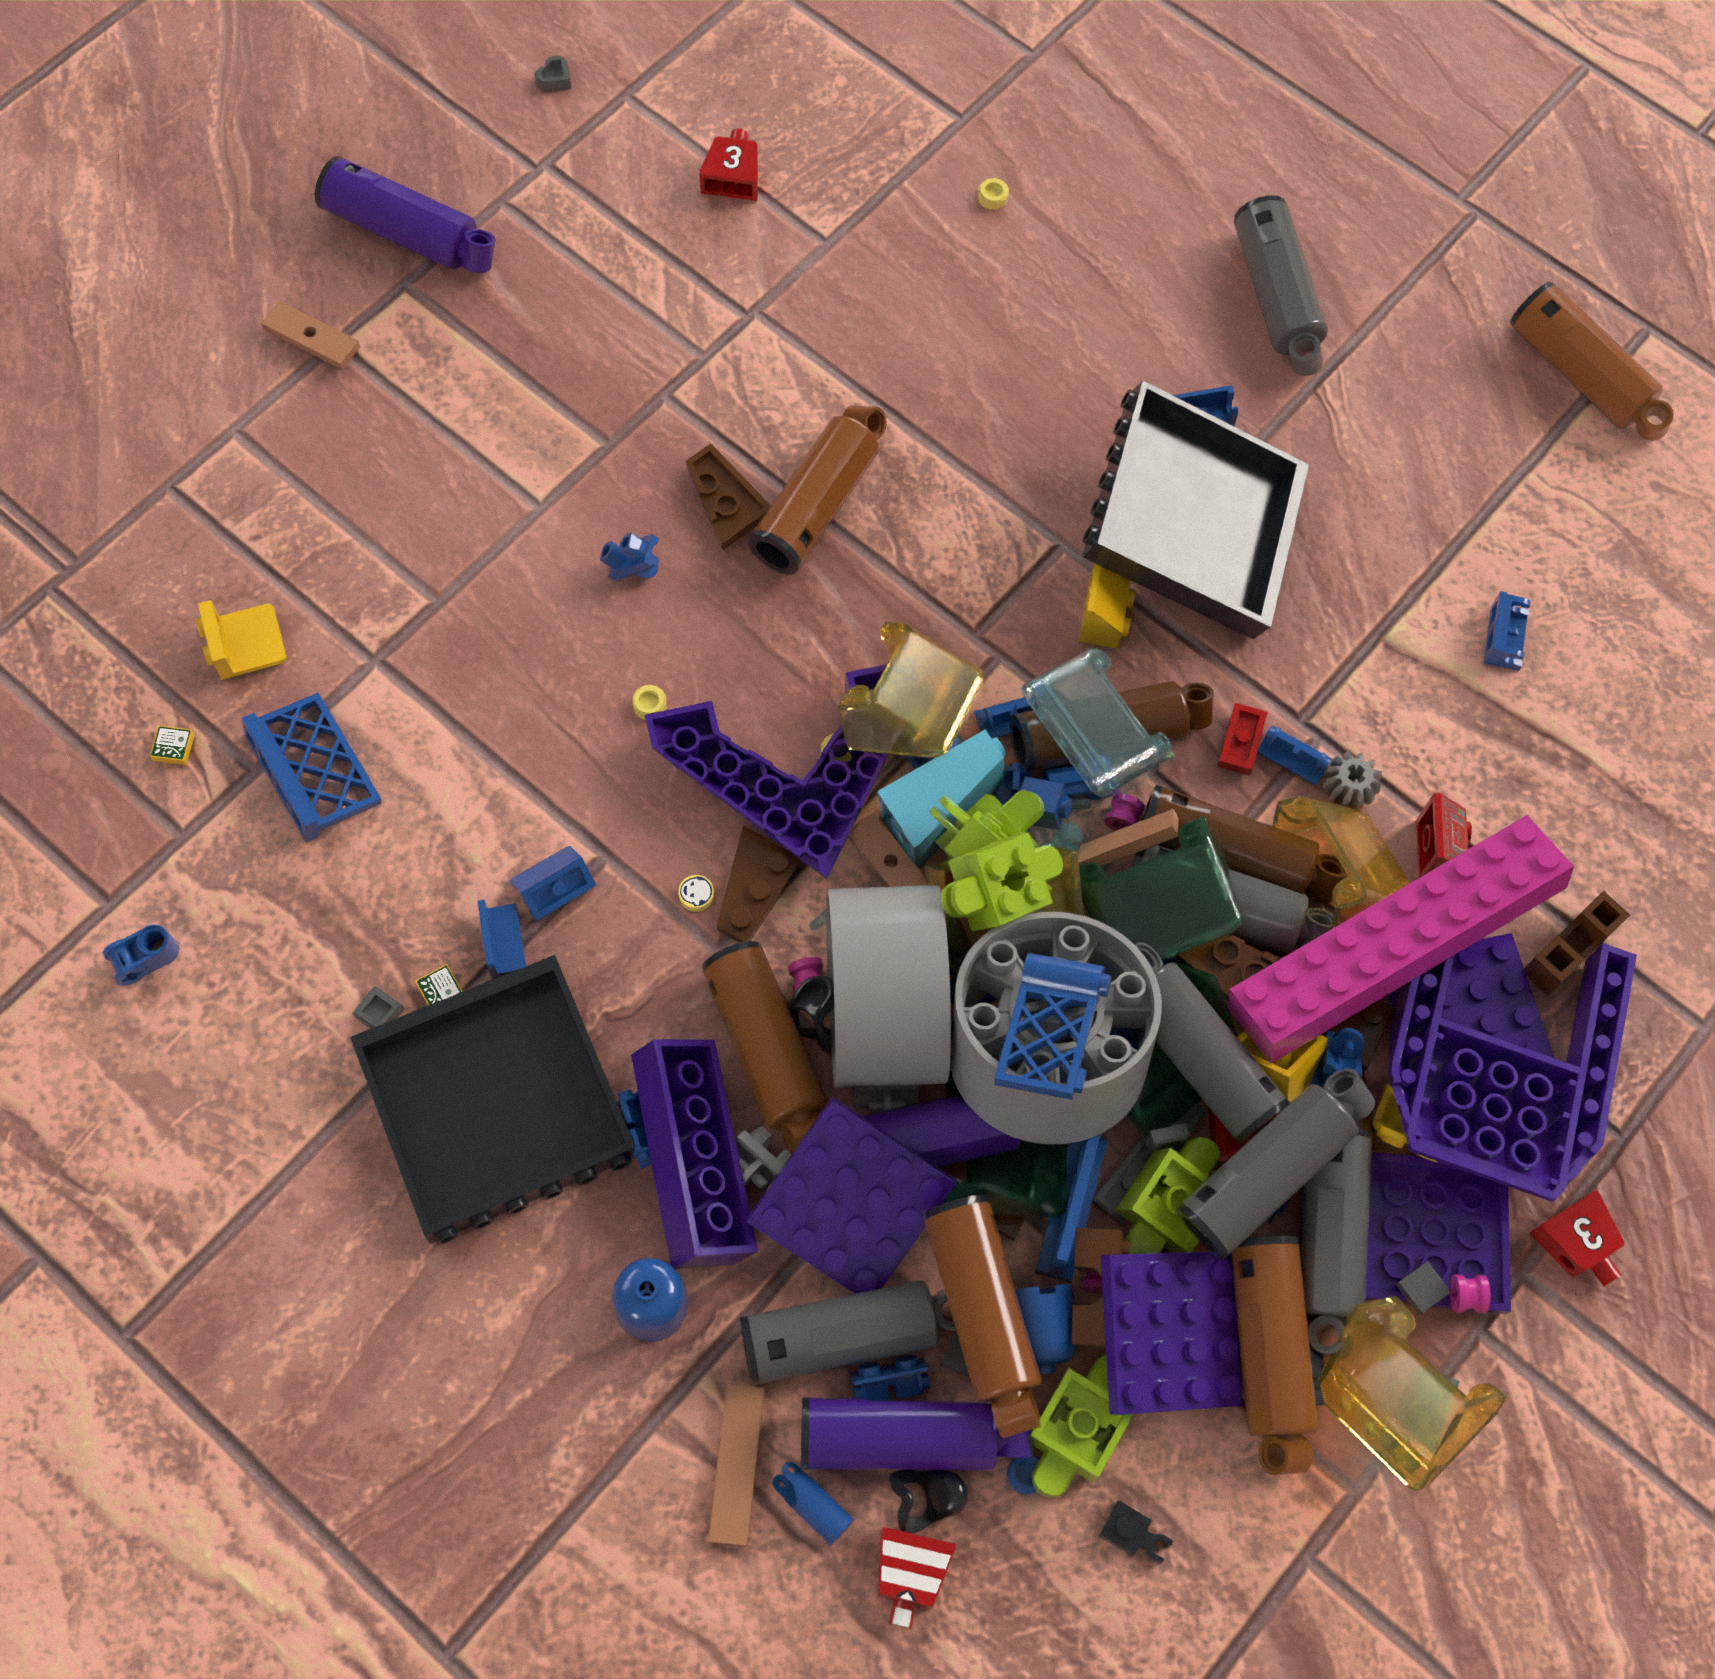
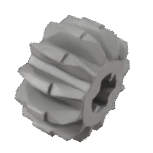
M1350 751L1344 753L1342 758L1334 757L1330 762V766L1326 767L1323 773L1326 779L1323 784V790L1332 792L1329 797L1330 802L1337 799L1341 800L1342 809L1346 808L1349 803L1352 804L1355 810L1360 809L1363 803L1366 805L1371 804L1375 799V795L1379 794L1382 788V784L1379 782L1382 777V771L1373 769L1375 759L1368 762L1364 761L1363 752L1359 753L1356 758L1352 756Z

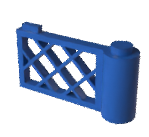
M1032 953L1027 954L1022 972L1021 986L994 1077V1084L996 1086L1070 1100L1073 1099L1074 1092L1082 1094L1087 1070L1081 1069V1064L1096 1005L1099 1003L1100 997L1107 998L1110 988L1111 975L1105 974V966ZM1027 998L1043 1000L1048 1007L1031 1015L1026 1009L1025 1004ZM1070 1006L1086 1008L1084 1016L1072 1022H1069L1062 1013V1010ZM1055 1015L1063 1027L1046 1035L1038 1023ZM1031 1027L1040 1039L1022 1047L1016 1036ZM1069 1034L1077 1045L1075 1048L1061 1054L1053 1042ZM1046 1046L1054 1059L1038 1067L1029 1055ZM1021 1059L1031 1070L1020 1077L1006 1074L1008 1066ZM1061 1066L1068 1075L1066 1085L1051 1083L1044 1075Z

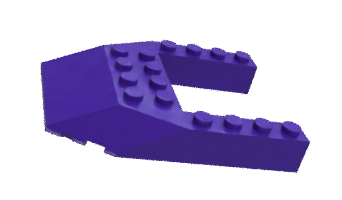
M1602 943L1585 960L1566 1062L1442 1019L1441 1013L1454 956L1401 986L1398 990L1391 1020L1388 1073L1409 1151L1547 1201H1555L1565 1190L1566 1186L1580 1173L1586 1163L1604 1145L1637 955Z

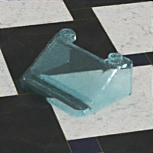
M1090 648L1028 681L1022 686L1021 690L1026 701L1086 785L1097 796L1104 798L1135 789L1176 756L1171 751V742L1163 733L1158 732L1156 735H1148L1106 677L1105 673L1112 666L1108 655L1097 648Z

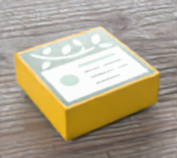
M158 725L150 753L151 759L156 762L187 766L195 737L194 732L190 729Z
M447 964L415 981L428 1005L462 992Z

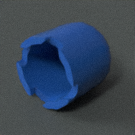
M640 1259L625 1267L614 1282L612 1301L616 1318L628 1335H632L640 1340L656 1342L669 1338L681 1328L682 1322L687 1315L689 1299L684 1282L673 1266L660 1259ZM650 1284L654 1287V1292L650 1290ZM645 1285V1289L640 1291L641 1287Z
M1055 1285V1288L1039 1289V1287L1015 1289L1039 1373H1056V1365L1068 1362L1077 1350V1347L1071 1344L1073 1305H1075L1073 1285Z

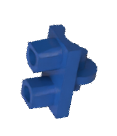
M631 532L624 535L620 545L613 541L605 543L600 561L611 567L608 577L618 581L632 574H636L642 579H649L655 576L658 572L659 559L652 553V549L658 544L659 538L652 533L640 538Z
M1343 1028L1336 1033L1327 1030L1325 1037L1328 1038V1044L1323 1053V1073H1326L1324 1085L1332 1074L1342 1069H1353L1361 1077L1362 1051L1364 1050L1363 1035L1353 1028Z

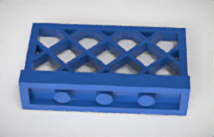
M319 693L258 718L255 713L242 718L243 732L246 740L305 842L319 837L318 831L381 804L380 795ZM315 705L321 714L317 723L300 719L302 711ZM281 721L290 724L286 736L271 733L268 725ZM296 726L314 731L309 743L292 738ZM320 732L335 737L336 742L333 750L315 745ZM288 746L306 750L301 763L286 759L285 753ZM312 752L330 757L325 770L307 765ZM335 759L351 764L352 768L349 776L331 772ZM304 772L322 777L317 790L301 785L300 781ZM327 779L345 784L341 797L322 792ZM351 785L365 789L370 796L359 802L346 798ZM319 799L338 804L335 812L321 818L316 811Z
M1101 1134L1068 1144L1034 1273L1067 1283L1072 1281L1075 1270L1076 1228H1086L1108 1143L1107 1140L1100 1139Z

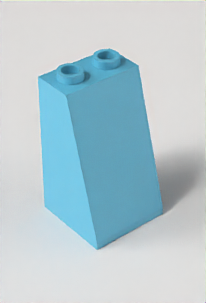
M986 730L981 731L877 791L881 818L918 869L940 849L935 841L948 830L930 814L931 808L936 806L955 822L957 821L940 804L939 799L945 795L967 812L985 794L991 795L1003 783L1004 756L1006 752L998 738L992 739Z

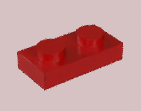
M1235 702L1219 756L1218 767L1250 776L1268 711Z

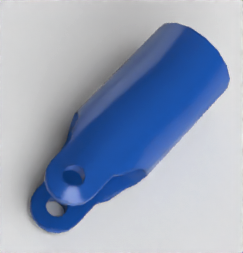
M794 1462L784 1463L781 1469L783 1475L775 1476L772 1481L774 1489L784 1498L786 1503L832 1546L848 1529L854 1519L813 1478L801 1470ZM788 1468H792L794 1472H789ZM778 1482H782L784 1487L779 1486Z

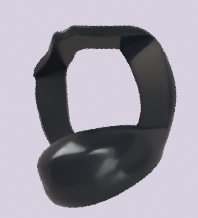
M818 975L806 979L799 986L788 1005V1009L799 1035L808 1038L817 1037L818 1046L826 1052L829 1049L831 1030L824 1026L823 1018L834 1008V982L830 977ZM800 1010L807 1012L812 1017L816 1028H803L800 1026L798 1016Z
M903 1469L895 1471L889 1476L892 1490L902 1499L898 1509L897 1520L900 1530L904 1532H920L933 1522L954 1517L964 1509L968 1500V1490L964 1481L959 1475L951 1471L919 1472ZM917 1483L925 1492L927 1505L924 1514L920 1517H908L914 1504L912 1492L904 1486L905 1484Z

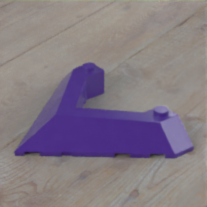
M912 659L846 672L844 689L850 710L804 780L799 779L793 774L788 775L773 766V763L750 749L747 751L732 742L731 738L721 733L712 701L646 714L645 720L653 750L828 879L920 693V687ZM847 752L852 757L847 763L835 760L834 758L842 757Z

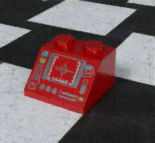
M1434 793L1416 819L1418 878L1468 850V842L1472 835L1471 822H1467L1466 809L1442 793Z

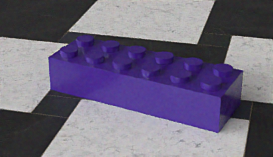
M653 1039L631 1054L670 1264L674 1269L735 1265L757 1253L758 1248L753 1226L747 1223L750 1209L715 1040Z

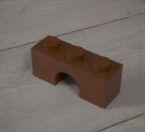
M1605 891L1601 892L1559 935L1524 968L1526 975L1547 995L1551 994L1630 914Z
M1076 1228L1074 1259L1076 1270L1091 1271L1102 1277L1101 1255L1130 1254V1240H1123V1232L1119 1229ZM1103 1295L1094 1304L1073 1305L1071 1343L1077 1348L1106 1349Z

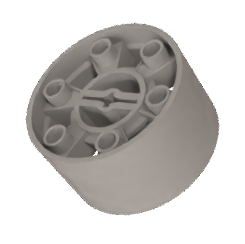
M939 885L827 889L828 977L833 979L834 1008L829 1012L834 1088L946 1084L949 1077L951 1047L950 978L946 921Z
M1038 912L1026 914L991 929L967 953L958 972L951 1022L950 1069L956 1087L963 1099L989 1125L1007 1135L1039 1144L1074 1143L1097 1136L1113 1127L1131 1110L1142 1091L1160 1025L1162 1000L1158 981L1152 967L1140 950L1117 930L1082 915L1065 912ZM1028 953L1105 966V974L1111 975L1107 998L1100 997L1099 1003L1096 1005L1081 1064V1069L1087 1070L1090 1080L1085 1081L1082 1094L1074 1092L1072 1100L996 1086L994 1084V1077L999 1062L992 1056L1002 1052L1021 986L1023 967ZM987 993L1000 999L998 1008L989 1003L974 1004ZM1027 998L1025 1004L1026 1009L1031 1015L1048 1007L1043 1000ZM1070 1006L1062 1010V1013L1069 1022H1072L1084 1016L1086 1008ZM1055 1015L1038 1023L1046 1035L1063 1027ZM1031 1027L1016 1036L1022 1047L1040 1039ZM1111 1028H1132L1139 1051L1130 1047L1129 1042L1125 1038L1117 1035L1109 1036ZM1069 1034L1053 1042L1061 1054L1075 1048L1077 1045ZM1046 1046L1029 1055L1038 1067L1054 1059ZM1021 1059L1011 1064L1010 1067L1013 1070L1007 1068L1006 1074L1020 1077L1031 1070ZM1061 1066L1044 1075L1051 1083L1062 1085L1067 1083L1068 1075Z

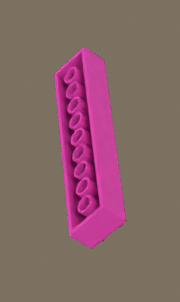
M1526 815L1230 988L1228 1009L1270 1064L1565 890L1568 887L1574 865L1530 817Z

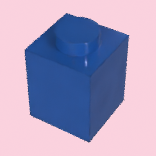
M1025 777L1020 791L1026 790L1040 796L1045 808L1042 817L1032 826L1060 831L1064 818L1068 819L1072 810V799L1069 798L1065 785L1063 783Z

